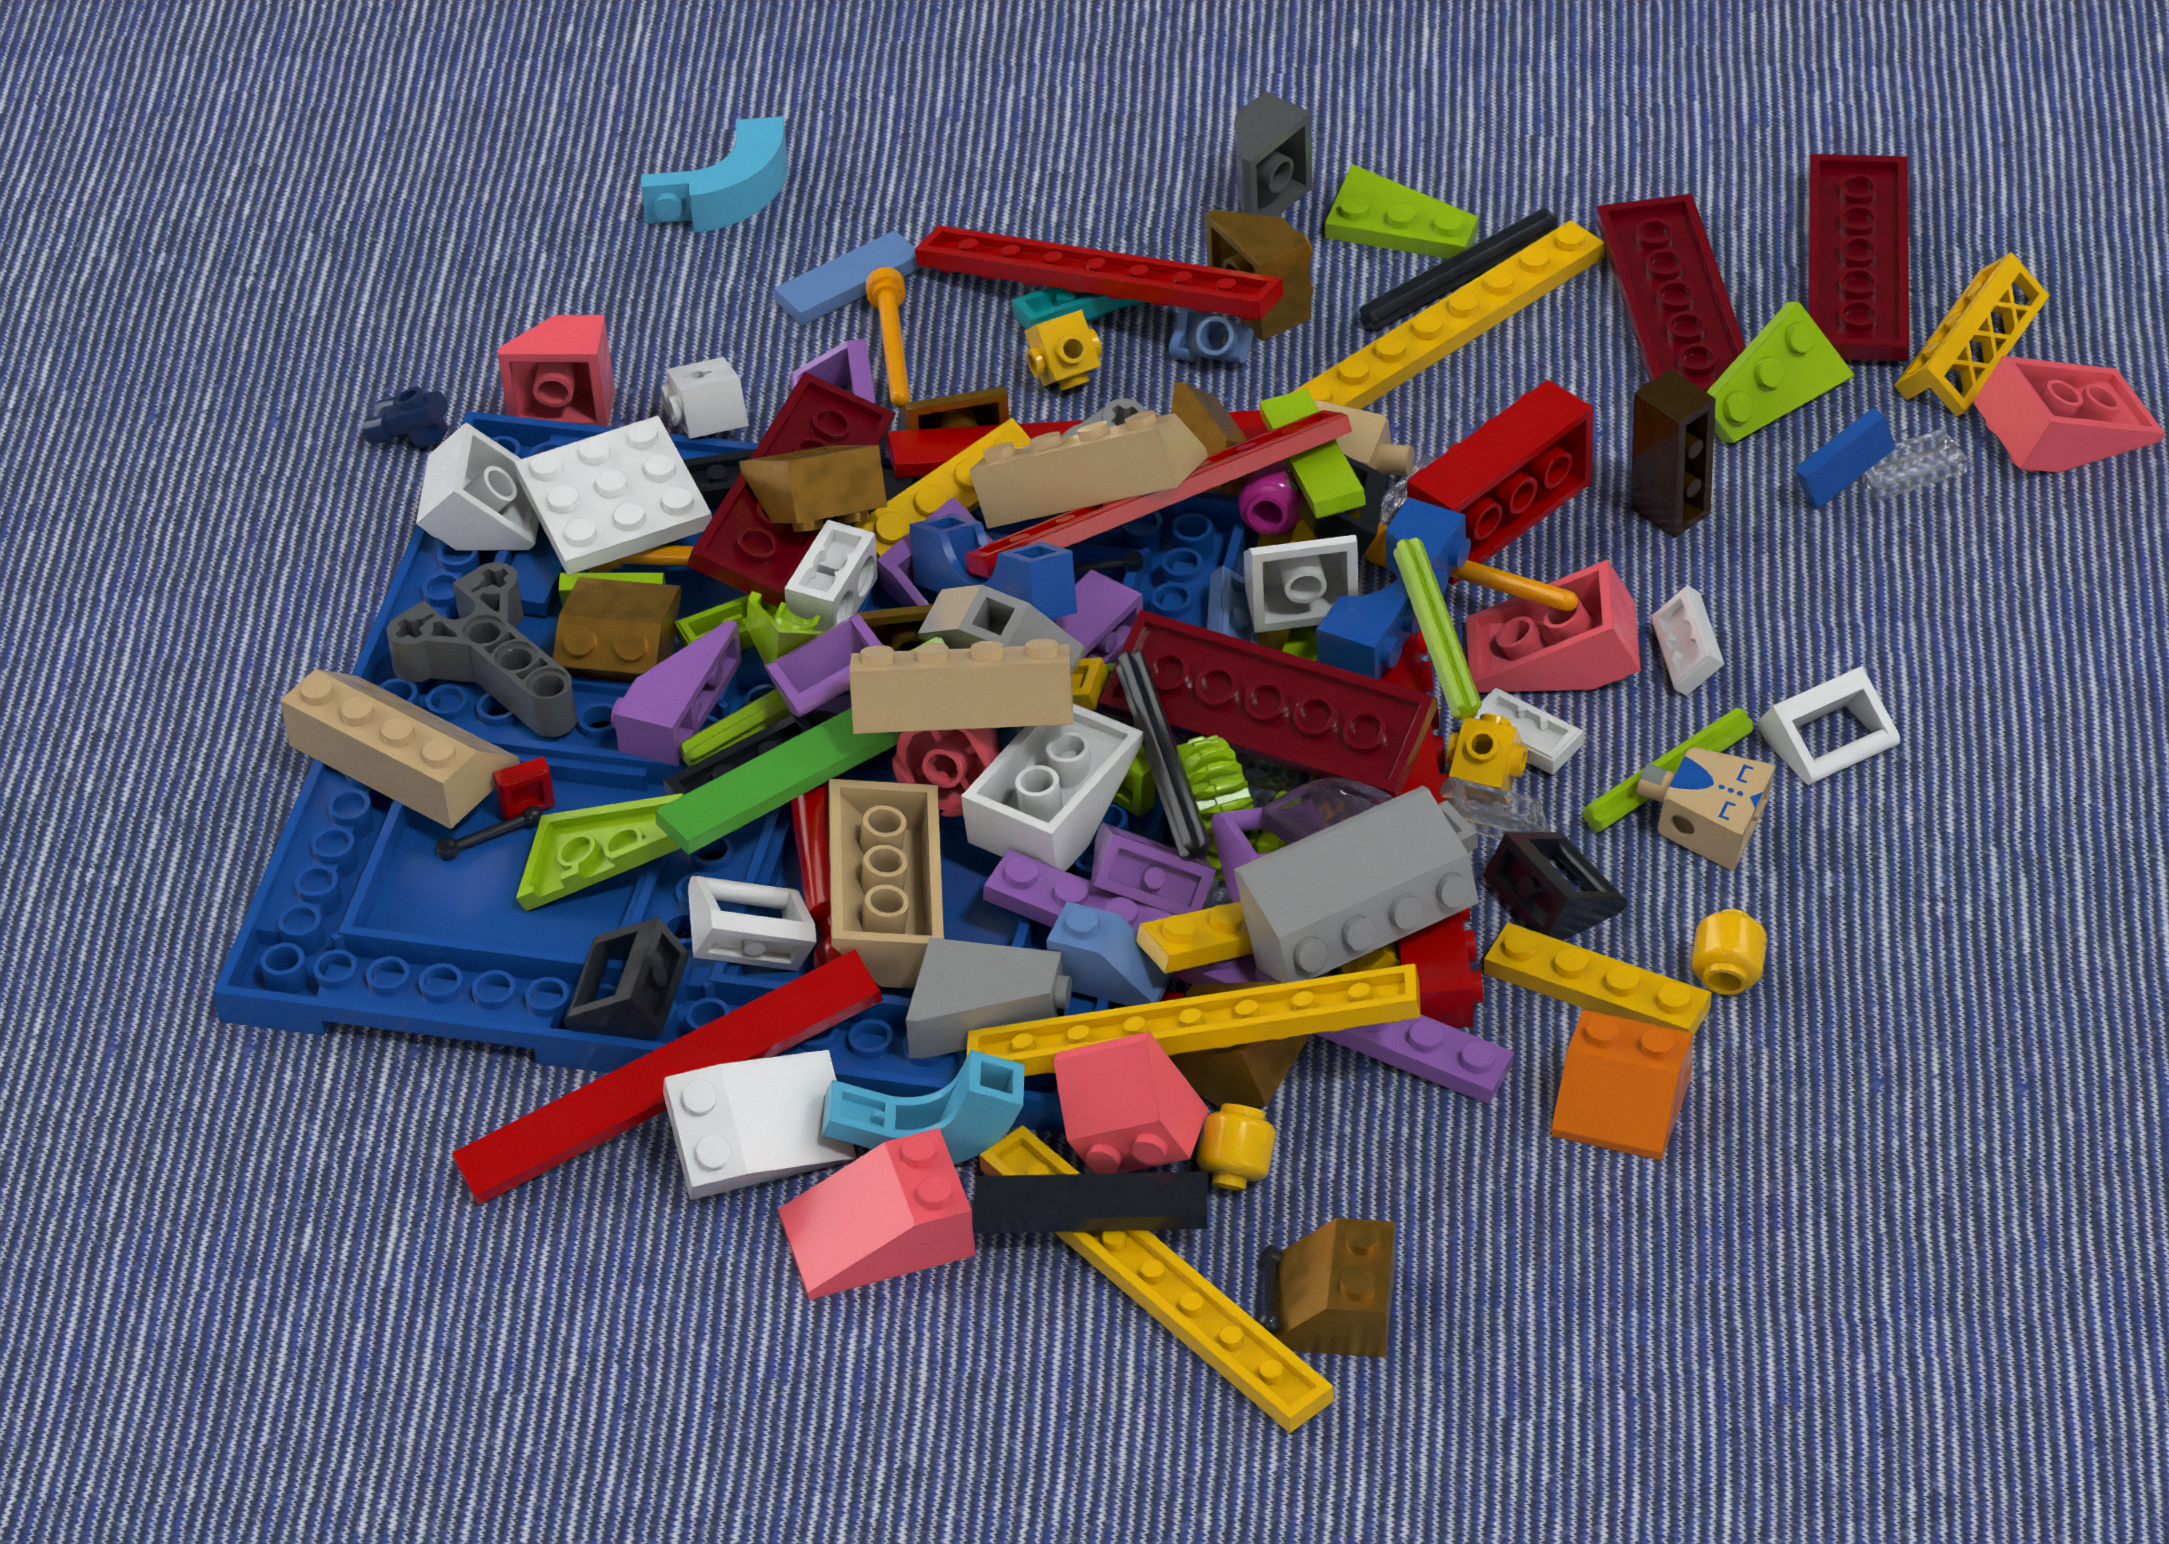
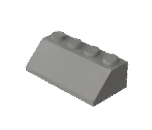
M1424 786L1233 869L1256 967L1280 983L1315 978L1479 903L1469 854L1432 793Z

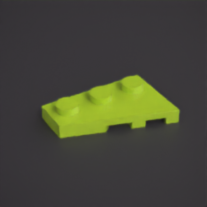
M1351 164L1325 222V238L1446 259L1473 246L1478 234V216L1354 164Z
M1787 302L1707 391L1708 394L1716 398L1714 432L1722 442L1735 443L1855 376L1800 302Z
M683 793L542 815L516 899L527 912L680 849V846L656 825L655 810L682 797Z

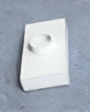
M1687 585L1650 617L1675 690L1688 696L1724 665L1700 592Z
M1495 688L1481 701L1482 706L1478 710V715L1474 717V719H1480L1481 714H1494L1509 719L1512 722L1511 726L1517 727L1523 741L1522 745L1528 747L1527 762L1552 775L1583 745V730L1498 688Z

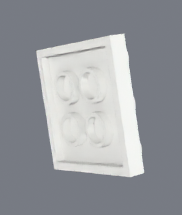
M659 416L514 461L516 476L567 576L703 532L712 519L711 511Z

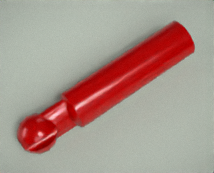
M840 774L832 779H842V775ZM829 780L791 800L804 903L815 923L819 942L814 951L813 965L815 969L842 956L841 953L831 946Z

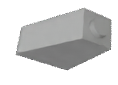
M929 938L906 1017L910 1058L923 1059L966 1050L968 1030L1057 1017L1059 1009H1068L1072 992L1071 976L1063 975L1062 952Z

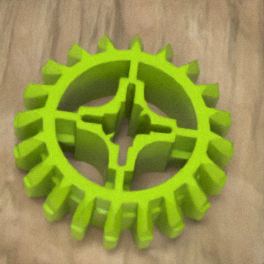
M1217 735L1207 738L1200 736L1187 740V743L1177 745L1211 843L1207 849L1208 856L1205 859L1216 870L1212 883L1221 880L1225 882L1211 826L1212 816L1215 813L1252 809L1253 799L1248 790V781H1245L1242 766L1237 762L1235 752L1229 747V744ZM1258 830L1243 832L1255 850L1260 836Z

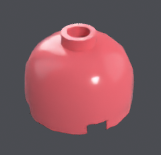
M994 728L902 732L897 740V752L893 756L892 768L898 783L938 785V807L940 810H943L940 815L947 817L964 815L961 795L1003 751L997 731Z

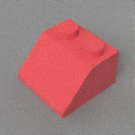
M554 315L499 347L498 360L508 416L609 427L615 387L604 315Z
M1150 1032L1056 1053L1053 1062L1067 1142L1093 1174L1126 1173L1191 1158L1209 1108Z

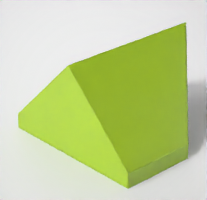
M752 591L748 598L746 627L765 665L825 632L814 631L821 616L815 615L812 619L801 618L793 614L787 608L786 603L781 602L772 618L761 607L762 594Z

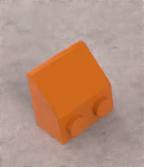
M1582 1009L1567 1049L1551 1136L1662 1161L1691 1080L1693 1033Z

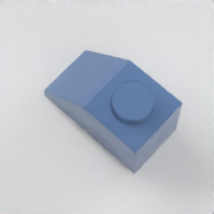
M1067 901L1047 938L1048 951L1062 952L1063 975L1071 976L1073 992L1128 1006L1160 1002L1174 972L1165 974L1136 942L1138 931L1117 913Z

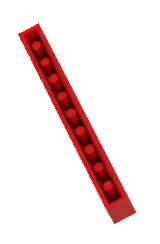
M1421 629L1416 635L1410 634L1402 647L1401 656L1394 668H1387L1380 678L1381 681L1425 694L1433 692L1431 661H1421V656H1427V645ZM1437 707L1401 795L1424 786L1430 790L1438 804L1446 800L1451 804L1449 773H1439L1438 767H1445L1443 735L1433 736L1432 731L1439 729V711ZM1371 793L1375 807L1391 800L1390 798ZM1470 907L1394 941L1400 956V963L1397 966L1416 965L1420 989V1014L1454 1028L1473 1027V1004L1483 1003L1481 971L1470 970L1469 964L1477 962L1474 929L1464 930L1463 923L1470 922Z

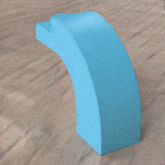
M783 116L736 120L735 146L726 158L715 165L694 171L642 174L641 190L646 224L692 221L693 230L696 233L733 225L762 210L777 196L787 176L788 158Z
M970 1050L958 1075L949 1085L937 1092L919 1097L890 1096L832 1080L825 1094L822 1136L866 1147L871 1151L883 1142L940 1128L953 1164L964 1162L996 1144L1015 1122L1023 1107L1025 1065Z

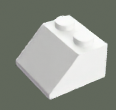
M468 423L463 424L428 455L416 524L426 530L428 534L440 539L455 550H529L536 542L539 519L516 476L514 461L521 460V458Z
M1356 535L1255 547L1244 551L1245 592L1254 632L1320 625L1339 596H1358V550Z

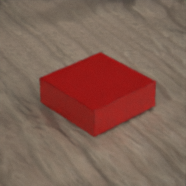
M544 756L493 772L499 811L504 821L521 815L528 806H538L541 810L556 806L550 768Z

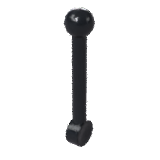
M1129 551L1123 555V558L1074 565V575L1086 574L1091 569L1100 572L1124 568L1128 572H1138L1143 568V555L1137 551Z
M528 806L521 815L457 840L451 837L442 838L436 844L438 856L442 860H452L456 858L459 850L525 824L537 826L543 812L538 806Z
M1272 1244L1268 1245L1259 1257V1264L1265 1267L1264 1313L1258 1319V1323L1271 1334L1277 1332L1281 1326L1280 1317L1275 1313L1276 1266L1279 1264L1283 1254L1280 1249Z

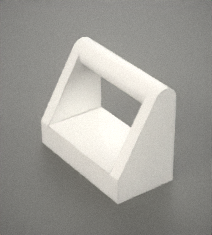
M1862 666L1773 705L1756 723L1765 741L1808 785L1900 743V735ZM1846 706L1871 732L1869 735L1813 759L1796 728Z
M692 876L690 878L688 896L693 957L798 971L817 942L815 923L798 890L701 876ZM716 901L782 909V919L721 911Z

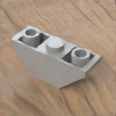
M982 584L941 589L918 632V637L925 641L935 637H942L949 649L970 648L972 644L981 641H997L1002 643L1003 647L1025 646L1028 641L1034 639H1053L1058 644H1070L1072 675L1085 652V648L1080 642L1030 603Z

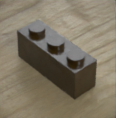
M1670 369L1653 381L1645 383L1634 393L1631 509L1673 538H1676L1711 514L1716 398Z

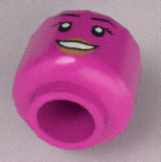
M1278 461L1245 476L1239 492L1237 506L1241 519L1247 527L1258 534L1267 536L1283 535L1294 529L1297 522L1301 520V516L1298 513L1301 490L1292 475L1288 463Z

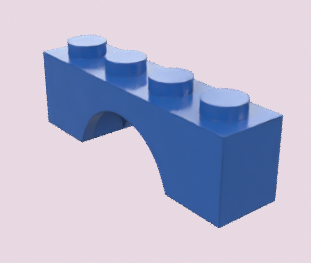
M1408 497L1386 529L1387 569L1393 572L1398 579L1388 587L1371 594L1338 597L1316 629L1317 662L1380 680L1387 668H1394L1401 656L1402 647L1410 634L1416 635L1420 630L1393 554L1397 548V542L1404 538L1408 540L1419 538L1423 542L1443 596L1449 577L1455 568H1462L1470 552L1471 542L1469 538H1466L1465 515Z
M951 513L909 524L914 584L936 591L937 597L941 589L982 584L1030 603L1055 624L1057 623L1056 618L1077 613L1073 552L1071 550L1041 541L1000 552L997 556L994 572L989 578L969 573L964 558L967 552L989 544L982 522Z

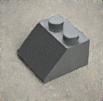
M1265 91L1249 105L1241 108L1235 115L1237 187L1241 213L1278 217L1312 189L1311 113Z

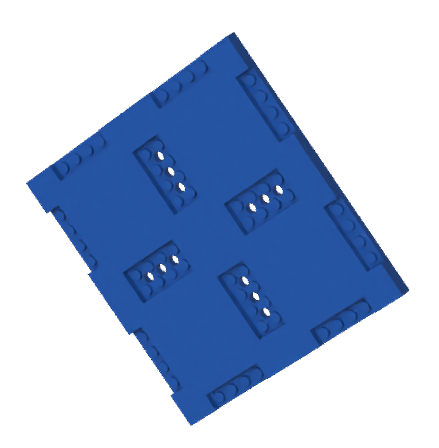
M472 411L466 412L460 425L461 427L463 424L468 423L521 459L617 429L616 427ZM668 433L682 459L756 449L759 444L707 437L690 439L688 435ZM881 457L882 469L893 470L890 458ZM915 477V483L923 477ZM1201 492L1067 546L1064 549L1073 552V565L1123 558V555L1129 551L1140 552L1143 555V568L1140 571L1128 572L1122 568L1100 571L1098 573L1142 593L1143 610L1207 629L1210 573L1223 565L1241 575L1244 564V551L1248 550L1253 530L1247 527L1240 517L1237 506L1238 496ZM721 504L708 506L712 517ZM980 506L971 511L970 514L976 521L982 522L984 531L994 542L1069 511L987 529ZM539 521V523H538V529H543V527H542V525H541V523H540V521ZM857 522L843 524L853 527ZM417 525L352 675L359 676L519 757L520 763L544 756L550 768L556 806L542 810L543 815L665 796L663 779L689 767L687 763L681 760L678 766L619 752L616 729L611 724L603 728H592L599 721L611 723L613 706L619 697L624 698L632 685L631 682L571 676L578 721L575 727L568 733L556 737H547L534 732L511 711L500 716H491L498 709H508L475 682L430 678L423 682L411 683L405 682L396 676L393 670L387 637L389 622L423 600L443 617L453 620L459 619L453 582L487 563L501 562L511 565L518 550H455ZM703 532L663 545L695 546ZM623 564L622 569H614L612 572L664 573L666 585L680 586L682 588L678 620L749 595L690 567ZM878 566V578L857 612L903 607L881 588ZM586 569V570H583V571H580V572H577V573H590V572L588 571V569ZM1086 574L1074 575L1075 584ZM914 584L927 602L934 604L937 599L936 591ZM559 591L546 617L523 613L524 617L521 623L515 627L552 659L559 614L563 608ZM676 634L673 654L684 648L683 641H679ZM756 646L741 651L742 662L699 732L776 689L764 667L765 664ZM848 690L837 697L849 694L851 691ZM1098 701L1096 710L1091 711L1103 715L1101 706ZM1114 714L1106 716L1136 728L1134 720ZM1173 733L1176 745L1187 743V740L1193 739ZM891 747L841 774L842 780L898 783L892 768L893 756L897 752V747ZM314 759L213 990L219 1021L325 1036L330 1022L486 1042L534 1049L537 1064L611 1073L815 970L813 965L814 951L819 944L817 930V942L798 971L693 957L692 937L678 939L690 954L661 1035L648 1039H636L573 1031L564 1024L566 1013L594 937L659 917L675 936L683 930H691L688 886L692 876L795 889L799 891L804 901L791 801L691 854L686 853L680 847L676 851L526 912L516 899L539 824L537 826L525 824L459 850L456 858L452 860L440 859L436 849L437 842L442 838L451 837L457 840L503 822L504 819L499 811L496 789L490 792L450 829ZM1156 784L1154 808L1142 817H1138L1112 801L1100 825L1106 823L1164 844L1169 827ZM939 809L944 939L1047 950V938L1052 927L983 900L984 884L1003 857L968 843L964 815L955 817L942 816L940 814L943 810ZM1098 829L1089 846L1066 872L1091 882L1095 839ZM718 852L724 854L723 857L717 860H703L710 853ZM716 901L721 911L782 919V909ZM609 959L595 1001L616 994L627 961ZM876 983L883 1001L773 1057L829 1050L837 1081L890 1096L919 1097L932 1094L949 1085L962 1068L967 1058V1049L923 1059L910 1058L906 1017L915 989L881 987ZM1072 991L1068 1009H1059L1057 1017L1112 1009L1113 1002ZM1055 1073L1024 1076L1023 1107L1011 1127L1019 1128L1023 1125L1027 1129L1066 1134Z

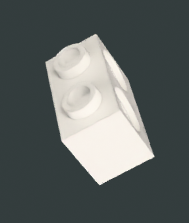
M827 520L784 588L787 608L793 614L805 619H812L815 615L821 616L814 631H827L853 616L854 613H857L878 578L876 534Z

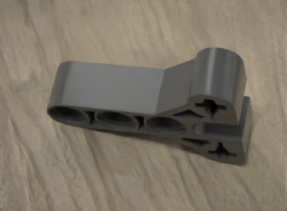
M501 562L487 563L453 582L459 619L453 620L443 617L423 600L389 622L387 626L388 643L393 670L399 679L411 683L423 682L430 678L475 682L534 732L542 736H561L575 727L578 720L571 675L515 628L521 623L524 615L518 576L512 566Z

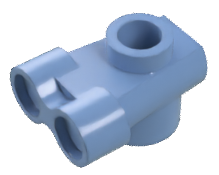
M1180 307L1177 328L1169 344L1170 357L1193 362L1197 357L1244 363L1248 356L1254 332L1250 327L1212 313H1199L1191 308ZM1229 334L1227 343L1222 347L1221 341L1223 337Z

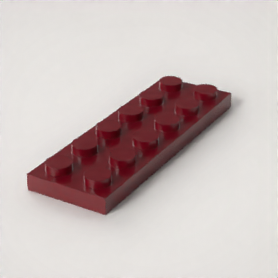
M1810 154L1808 314L1843 360H1876L1886 362L1908 361L1909 359L1908 156Z
M1684 194L1597 206L1596 222L1602 240L1605 242V249L1649 382L1672 369L1707 392L1746 349L1693 195Z
M804 371L749 460L831 445H879L880 447L887 432L892 427L896 413ZM740 473L692 549L687 566L749 595L752 591L762 594V601L779 608L781 602L785 603V586L821 529L793 532L792 523H772L743 474ZM838 516L824 518L823 523L825 524L827 520L835 522Z
M1141 609L1121 650V653L1125 651L1129 653L1140 651L1146 656L1173 733L1190 738L1200 736L1207 738L1217 735L1219 738H1223L1233 751L1390 799L1401 795L1438 707L1435 696ZM1117 660L1099 700V704L1104 712L1133 720L1116 670V666L1119 663V660Z

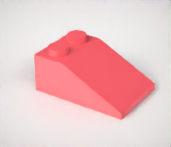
M2002 356L1973 402L1986 420L1988 429L1997 435L2010 453L2011 461L2020 469L2029 472L2035 470L2062 472L2161 442L2165 436V432L2116 368Z
M1608 559L1548 583L1549 585L1572 591L1577 595L1578 605L1572 611L1566 612L1520 597H1514L1466 617L1468 666L1477 692H1492L1495 688L1504 692L1593 690L1608 683L1620 681L1628 675L1641 671L1635 601Z
M940 1128L883 1142L778 1208L781 1224L809 1300L976 1256L972 1210Z

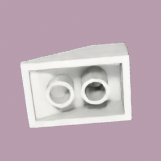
M1074 703L1073 724L1025 726L961 795L968 843L1001 857L1005 855L1008 849L1067 871L1089 846L1142 745L1144 732Z
M829 1050L718 1064L664 1078L663 1094L690 1200L856 1160L857 1157L853 1144L822 1136L825 1094L832 1080L837 1081Z

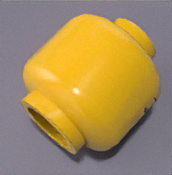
M1725 909L1705 917L1696 928L1692 953V970L1696 977L1709 990L1723 995L1738 994L1755 985L1763 975L1767 948V933L1765 929L1746 912L1738 909Z
M1223 1103L1221 1104L1220 1111L1210 1113L1205 1117L1196 1162L1203 1171L1213 1174L1212 1185L1228 1190L1245 1191L1247 1182L1260 1181L1268 1176L1276 1140V1131L1271 1123L1265 1121L1266 1112L1249 1106Z

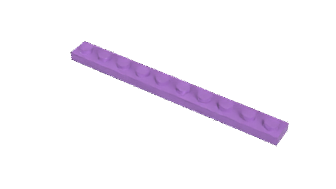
M1011 849L1007 850L984 884L983 900L1052 928L1067 901L1120 914L1137 931L1140 923L1172 916V914L1153 906L1096 887L1088 880ZM1253 954L1179 970L1173 974V977L1192 985L1277 981L1257 969ZM1321 974V975H1319V976H1317V977H1315V978H1321V977H1327V976H1324V975ZM1421 1015L1420 1018L1406 1019L1396 1023H1379L1346 1028L1336 1032L1313 1033L1489 1105L1511 1069L1514 1052L1424 1015Z

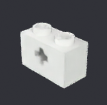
M724 357L666 369L668 385L661 386V395L666 414L671 415L674 426L681 425L690 439L749 426L740 377Z

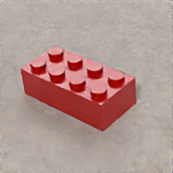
M1547 379L1529 393L1523 394L1514 404L1499 415L1488 419L1481 428L1463 441L1452 445L1445 454L1427 467L1416 471L1407 480V499L1408 497L1464 514L1466 538H1469L1471 542L1467 560L1483 564L1592 483L1594 407ZM1449 577L1448 583L1451 585H1455L1460 581V579Z

